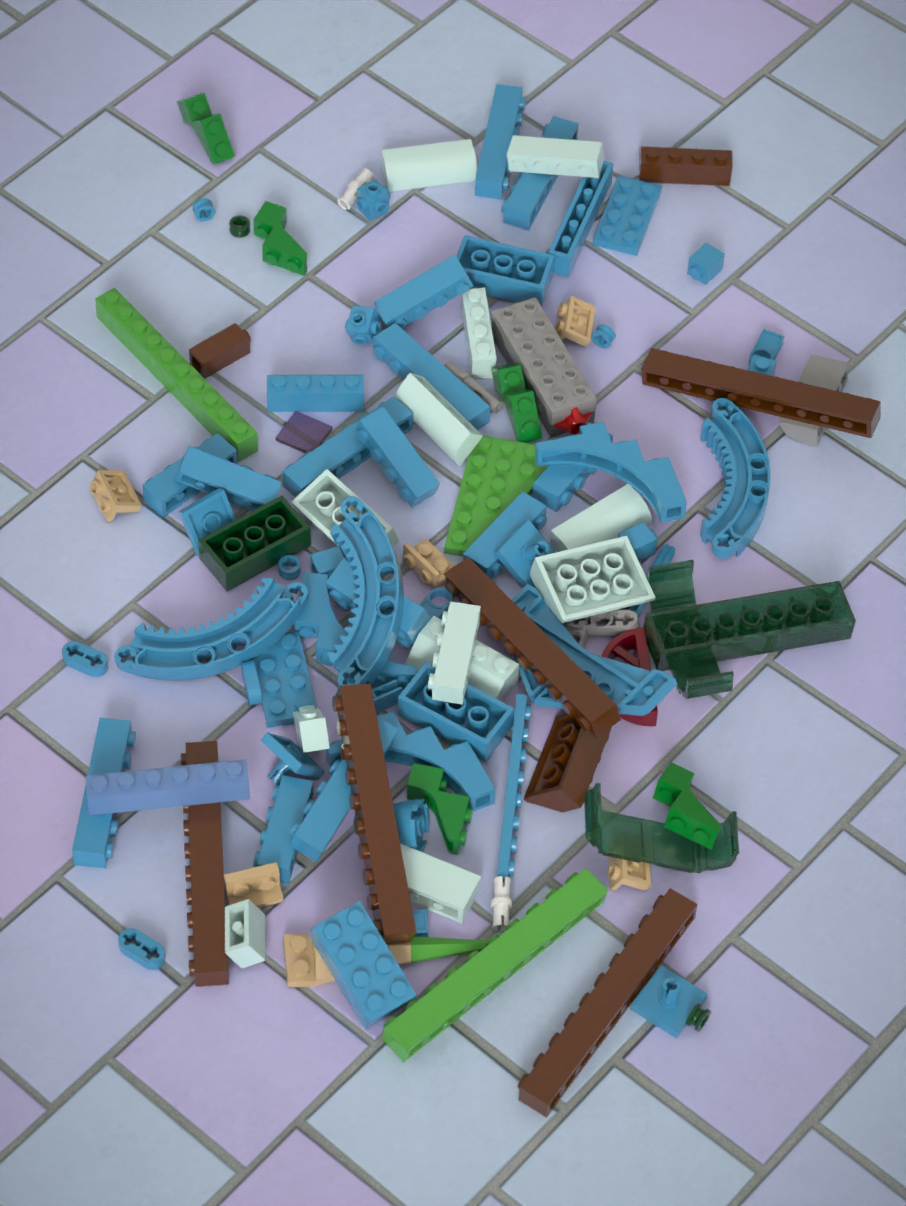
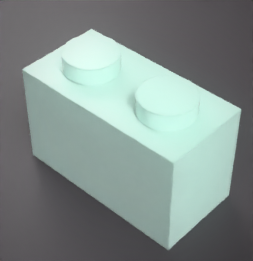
M309 705L300 707L299 711L293 712L297 743L303 753L329 749L326 719L320 709Z
M249 899L225 907V954L241 968L266 961L265 914Z

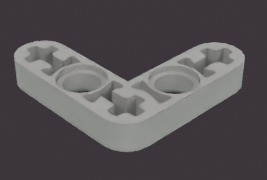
M614 610L565 622L564 626L574 639L580 640L578 644L586 649L589 635L618 636L631 629L640 628V622L634 611ZM602 619L609 620V623L605 626L597 625Z

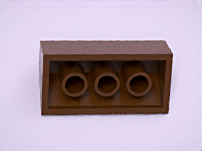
M639 147L640 181L648 183L730 186L733 167L732 150Z
M563 714L556 716L523 799L526 802L562 813L581 808L585 802L588 788L593 781L597 765L601 760L605 744L609 739L611 728L596 738L589 730L585 732L580 727L574 715Z

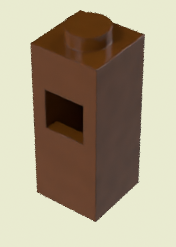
M234 323L190 348V364L206 379L249 354L251 337L245 329L242 330Z

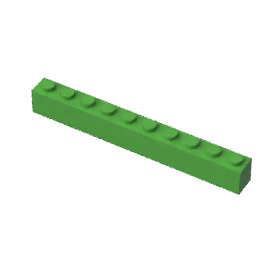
M115 287L95 298L97 318L212 436L218 433L237 450L238 463L258 451L257 431Z
M587 868L579 874L574 872L566 879L564 886L560 889L557 887L552 889L545 897L546 900L540 905L538 903L533 904L526 911L525 917L521 920H513L506 927V932L501 936L498 934L494 935L486 943V947L482 951L476 950L471 953L463 966L452 968L446 974L444 981L440 984L437 982L432 984L425 991V996L420 1000L413 999L404 1008L405 1012L398 1017L396 1015L390 1017L383 1025L382 1040L404 1063L603 904L608 890Z

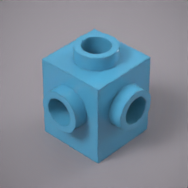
M376 179L357 188V208L369 221H372L389 212L390 193Z
M352 306L349 319L345 323V330L354 343L359 345L373 344V337L381 332L382 318L375 307Z

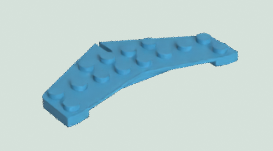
M527 584L512 599L617 705L619 714L646 715L677 685L676 679L666 672L656 669L648 671L592 654L581 647L547 606L538 590ZM513 654L515 662L518 663L517 657ZM519 665V672L531 703L534 702L535 706L563 709L562 703L559 700L554 701L543 684L540 686L536 683L529 669L525 671Z

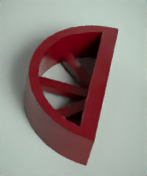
M644 627L631 629L618 635L609 642L601 655L612 660L619 657L632 666L651 671ZM633 649L634 656L627 651ZM656 706L650 713L643 716L620 714V718L641 726H656L658 709Z

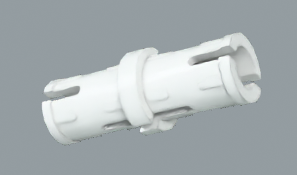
M362 169L354 181H350L347 185V190L337 200L340 207L345 210L351 208L357 199V188L374 179V174L370 170Z
M497 876L493 881L494 898L491 901V908L493 909L492 929L498 932V926H501L500 932H506V927L509 925V910L512 907V900L510 899L511 879L505 876V882H503V876Z

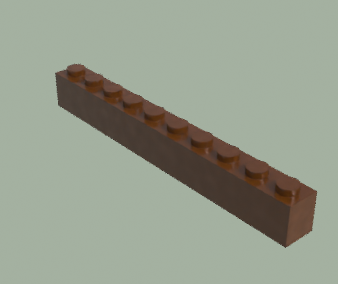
M651 348L641 367L643 385L711 401L726 398L740 408L867 438H872L881 418V401L671 353L665 350Z
M469 557L444 573L447 582L445 588L451 593L452 597L456 596L460 603L481 606L479 625H485L491 637L495 641L500 640L505 651L510 656L514 654L519 665L525 671L528 669L531 671L536 683L540 686L543 684L554 701L559 700L565 712L569 716L574 715L577 718L578 724L585 732L589 730L597 738L621 720L617 705Z
M371 684L339 686L336 695L332 698L333 711L337 712L339 719L337 720L336 728L338 736H342L341 757L342 760H346L347 764L345 780L346 784L350 785L352 792L349 801L352 810H355L356 815L354 831L360 837L358 846L359 858L364 860L365 865L363 881L365 885H368L370 893L367 896L368 908L370 911L373 910L374 920L372 922L386 945L410 943L416 934V927Z
M217 741L186 743V753H181V766L218 762ZM220 802L183 806V814L188 813L189 819L183 820L184 836H189V843H184L185 859H190V865L185 866L186 882H191V889H186L187 905H192V912H187L188 929L193 928V936H188V951L194 952V960H189V976H195L196 987L229 985L228 955L225 954V891Z
M671 888L664 896L660 895L653 905L654 910L650 915L645 914L638 926L639 930L635 935L631 933L624 943L623 951L613 956L609 963L610 968L606 973H600L594 983L595 988L592 992L584 994L577 1012L569 1014L564 1023L565 1028L560 1034L556 1032L553 1035L546 1053L538 1055L531 1073H525L517 1086L519 1088L518 1100L546 1118L694 921L697 903Z

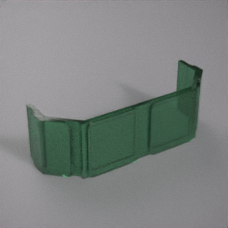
M693 560L649 567L647 573V580L656 597L654 601H650L653 621L664 648L671 674L676 679V688L679 694L682 693V696L686 699L732 691L734 677L733 671L720 673L697 608L692 578Z
M596 783L584 795L585 837L593 847L596 846L598 848V853L604 856L638 863L655 864L658 867L688 873H701L706 870L713 871L730 867L739 854L736 811H732L726 820L720 823L721 828L715 845L710 850L665 828V823L603 811L601 809V783Z

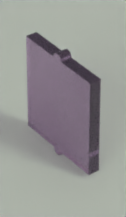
M295 411L290 419L283 423V428L276 436V441L306 454L322 445L333 430V427Z

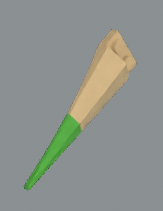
M309 934L283 935L287 987H315L335 981L308 936ZM414 936L410 943L388 944L387 947L398 965L401 966L473 953L476 950L480 952L486 947L488 941Z

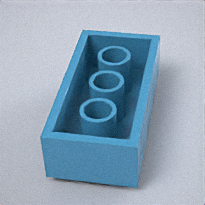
M464 235L457 253L459 262L473 284L472 288H485L487 296L518 303L536 297L542 307L554 274L555 255Z
M343 558L326 581V584L330 589L329 594L336 599L335 604L347 611L348 609L356 608L353 604V599H356L353 590L356 588L353 584L355 579L352 576L349 561ZM405 596L403 617L396 642L408 649L409 646L413 647L419 632L431 619L425 608ZM394 608L386 609L384 615L391 614Z
M425 662L398 696V716L423 729L431 726L436 736L452 745L468 741L477 758L486 762L513 727L514 708L468 683L463 705L432 700V689H428L430 673L435 674L436 668H432V664Z
M360 901L312 927L308 936L365 1030L406 1007L408 1003L416 998L417 994Z

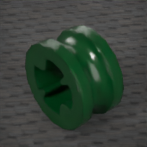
M239 215L230 219L229 231L232 236L242 238L250 233V221L247 217Z
M698 1003L689 1014L686 1025H694L695 1030L699 1032L708 1021L711 1010H703L702 1005Z

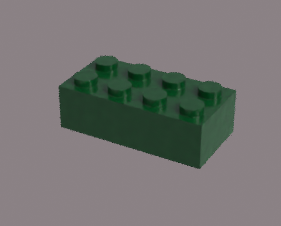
M283 495L198 540L199 559L226 591L277 565L282 557L295 555L311 546L310 527Z

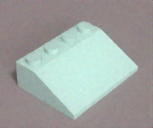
M627 536L535 557L529 573L535 588L561 623L654 601L656 598Z

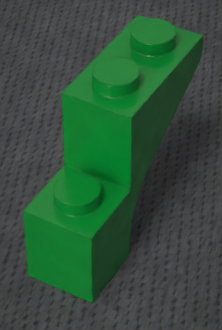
M205 93L195 94L177 101L184 123L192 126L212 164L235 157L221 114H212Z
M265 201L253 219L254 235L266 239L262 245L263 261L305 276L307 273V252L284 230L287 225V209Z
M511 363L491 368L495 392H498L504 401L516 440L525 443L542 439L534 392L525 388L521 365Z
M671 762L658 779L653 799L670 806L664 827L712 850L721 824L692 794L690 786L695 773Z
M413 763L407 783V799L425 800L422 804H427L433 811L447 851L458 855L460 845L465 846L468 830H465L466 823H471L473 808L469 807L470 797L446 792L448 780H444V769Z

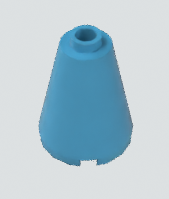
M414 799L393 803L400 843L423 852L427 844V840H423L424 832H429L427 804H422L425 800Z

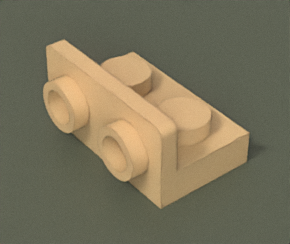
M572 295L565 303L562 302L557 309L558 321L554 327L560 339L567 338L586 347L591 341L596 307Z
M124 470L97 471L90 484V491L106 522H112L117 513L139 512L142 504Z
M424 539L414 547L409 543L403 545L402 558L405 565L417 572L425 584H429L435 589L447 583L444 573L455 565L429 540Z
M621 832L607 846L609 889L616 891L623 884L646 891L651 887L649 840Z
M277 862L224 874L225 894L229 905L249 899L259 908L280 903L284 900L280 887V874Z

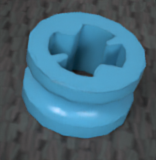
M207 198L197 200L192 206L195 217L199 221H207L215 215L213 204Z
M602 324L596 328L591 337L597 346L608 348L615 340L616 335L612 328Z
M286 555L279 560L278 572L281 578L290 581L300 576L301 563L296 556ZM287 566H293L292 570H287Z

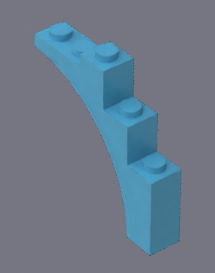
M604 422L580 426L579 435H570L564 438L535 443L534 459L537 466L570 464L598 469L623 480L642 494L655 510L661 523L685 518L687 501L669 457L656 458L645 462L636 439L612 444Z
M303 572L301 583L305 584L308 589L309 601L299 618L295 621V631H299L300 636L304 638H318L316 663L331 666L332 663L330 662L328 652L336 653L337 650L334 645H342L340 636L348 635L337 621L330 605L328 586L326 584L328 574ZM387 660L371 686L379 687L396 679L398 688L402 687V690H404L417 674V667ZM348 676L345 679L347 683L354 684L356 682L354 677L350 678Z
M394 712L377 716L399 729L393 743L384 755L385 762L410 767L415 763L444 769V780H448L447 786L455 794L469 796V807L473 808V812L494 804L495 788L468 741L461 744H453L444 750L431 726L424 729H416L406 735ZM342 740L334 741L329 745L330 748L326 749V762L330 769L336 760L342 761Z

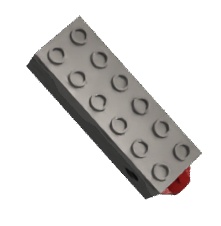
M536 297L493 310L491 324L493 340L507 364L516 363L521 365L525 388L534 392L538 417L550 438L566 432L578 434L580 426H584L588 422L594 423L596 397Z

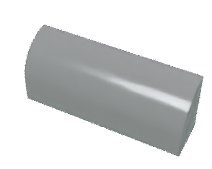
M811 354L799 382L842 392L848 381V362ZM783 417L780 420V426L786 435L797 442L812 446H818L825 431V427Z

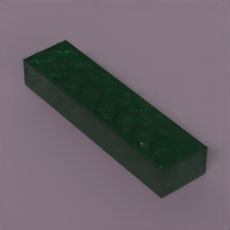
M840 581L650 612L646 613L643 627L645 629L647 646L656 670L667 671L851 639L856 620Z

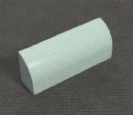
M471 139L382 150L381 166L389 192L472 182L476 178L477 163Z
M409 373L398 388L395 398L413 413V421L458 466H461L483 435L423 376Z
M626 484L552 529L550 546L556 552L618 538L619 533L642 522L646 526L652 524L649 508L638 492L629 484Z
M400 843L411 903L463 924L477 895L481 876Z

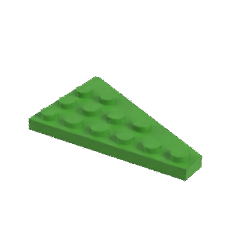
M483 435L468 455L444 546V553L463 556V553L522 491L528 495L533 494V483L549 466L536 465L534 459L535 444Z

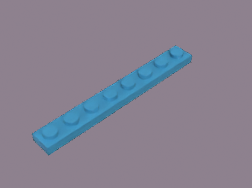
M517 694L497 870V876H503V882H505V876H514L515 860L510 859L511 853H516L517 837L512 836L513 830L519 829L520 815L515 814V808H521L522 792H517L518 786H523L525 770H520V764L526 763L527 748H522V742H528L529 727L524 726L525 721H530L531 705H526L527 695Z

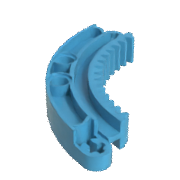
M719 398L712 404L711 415L713 419L710 420L707 417L704 420L700 441H707L706 447H712L711 453L716 454V461H720L719 467L722 468L723 482H725L724 492L721 496V501H718L717 507H714L713 514H708V520H702L700 536L705 544L708 541L712 542L711 551L714 556L724 559L732 556L735 552L738 557L751 543L760 528L769 496L770 466L766 448L752 422L732 401L726 398Z
M351 496L344 499L341 503L340 508L345 520L339 526L335 523L330 532L334 542L339 545L349 561L352 569L351 573L355 579L353 584L356 588L353 590L356 599H353V604L356 608L351 609L354 617L348 619L352 627H345L344 629L348 636H340L343 644L334 645L337 652H328L330 662L340 672L338 675L340 686L365 684L367 681L370 684L374 682L394 648L401 626L404 605L403 577L394 547L373 512L359 498ZM350 506L357 507L361 517L359 518L353 511L350 512L348 508ZM394 574L392 579L384 580L386 575ZM394 608L391 614L384 615L386 609ZM348 676L350 678L354 677L356 682L354 684L347 683L345 679Z
M262 578L263 586L256 587L258 594H250L251 602L243 601L244 609L238 606L235 607L237 614L234 615L228 612V619L225 620L219 617V624L217 625L213 621H209V628H205L203 624H200L198 631L193 626H190L188 633H185L183 627H180L178 633H175L173 628H170L168 633H165L163 627H160L156 632L153 625L147 630L145 623H141L134 630L136 636L131 645L122 646L115 652L114 659L116 665L121 671L139 677L172 681L210 677L240 666L241 662L250 661L265 652L292 627L309 601L308 589L301 582H293L286 588L276 584L274 578ZM298 591H301L302 597L297 596L294 601L292 593L297 594ZM238 646H245L243 650H235ZM130 655L133 661L126 660L123 663L122 657L127 658ZM203 659H211L208 663H201Z

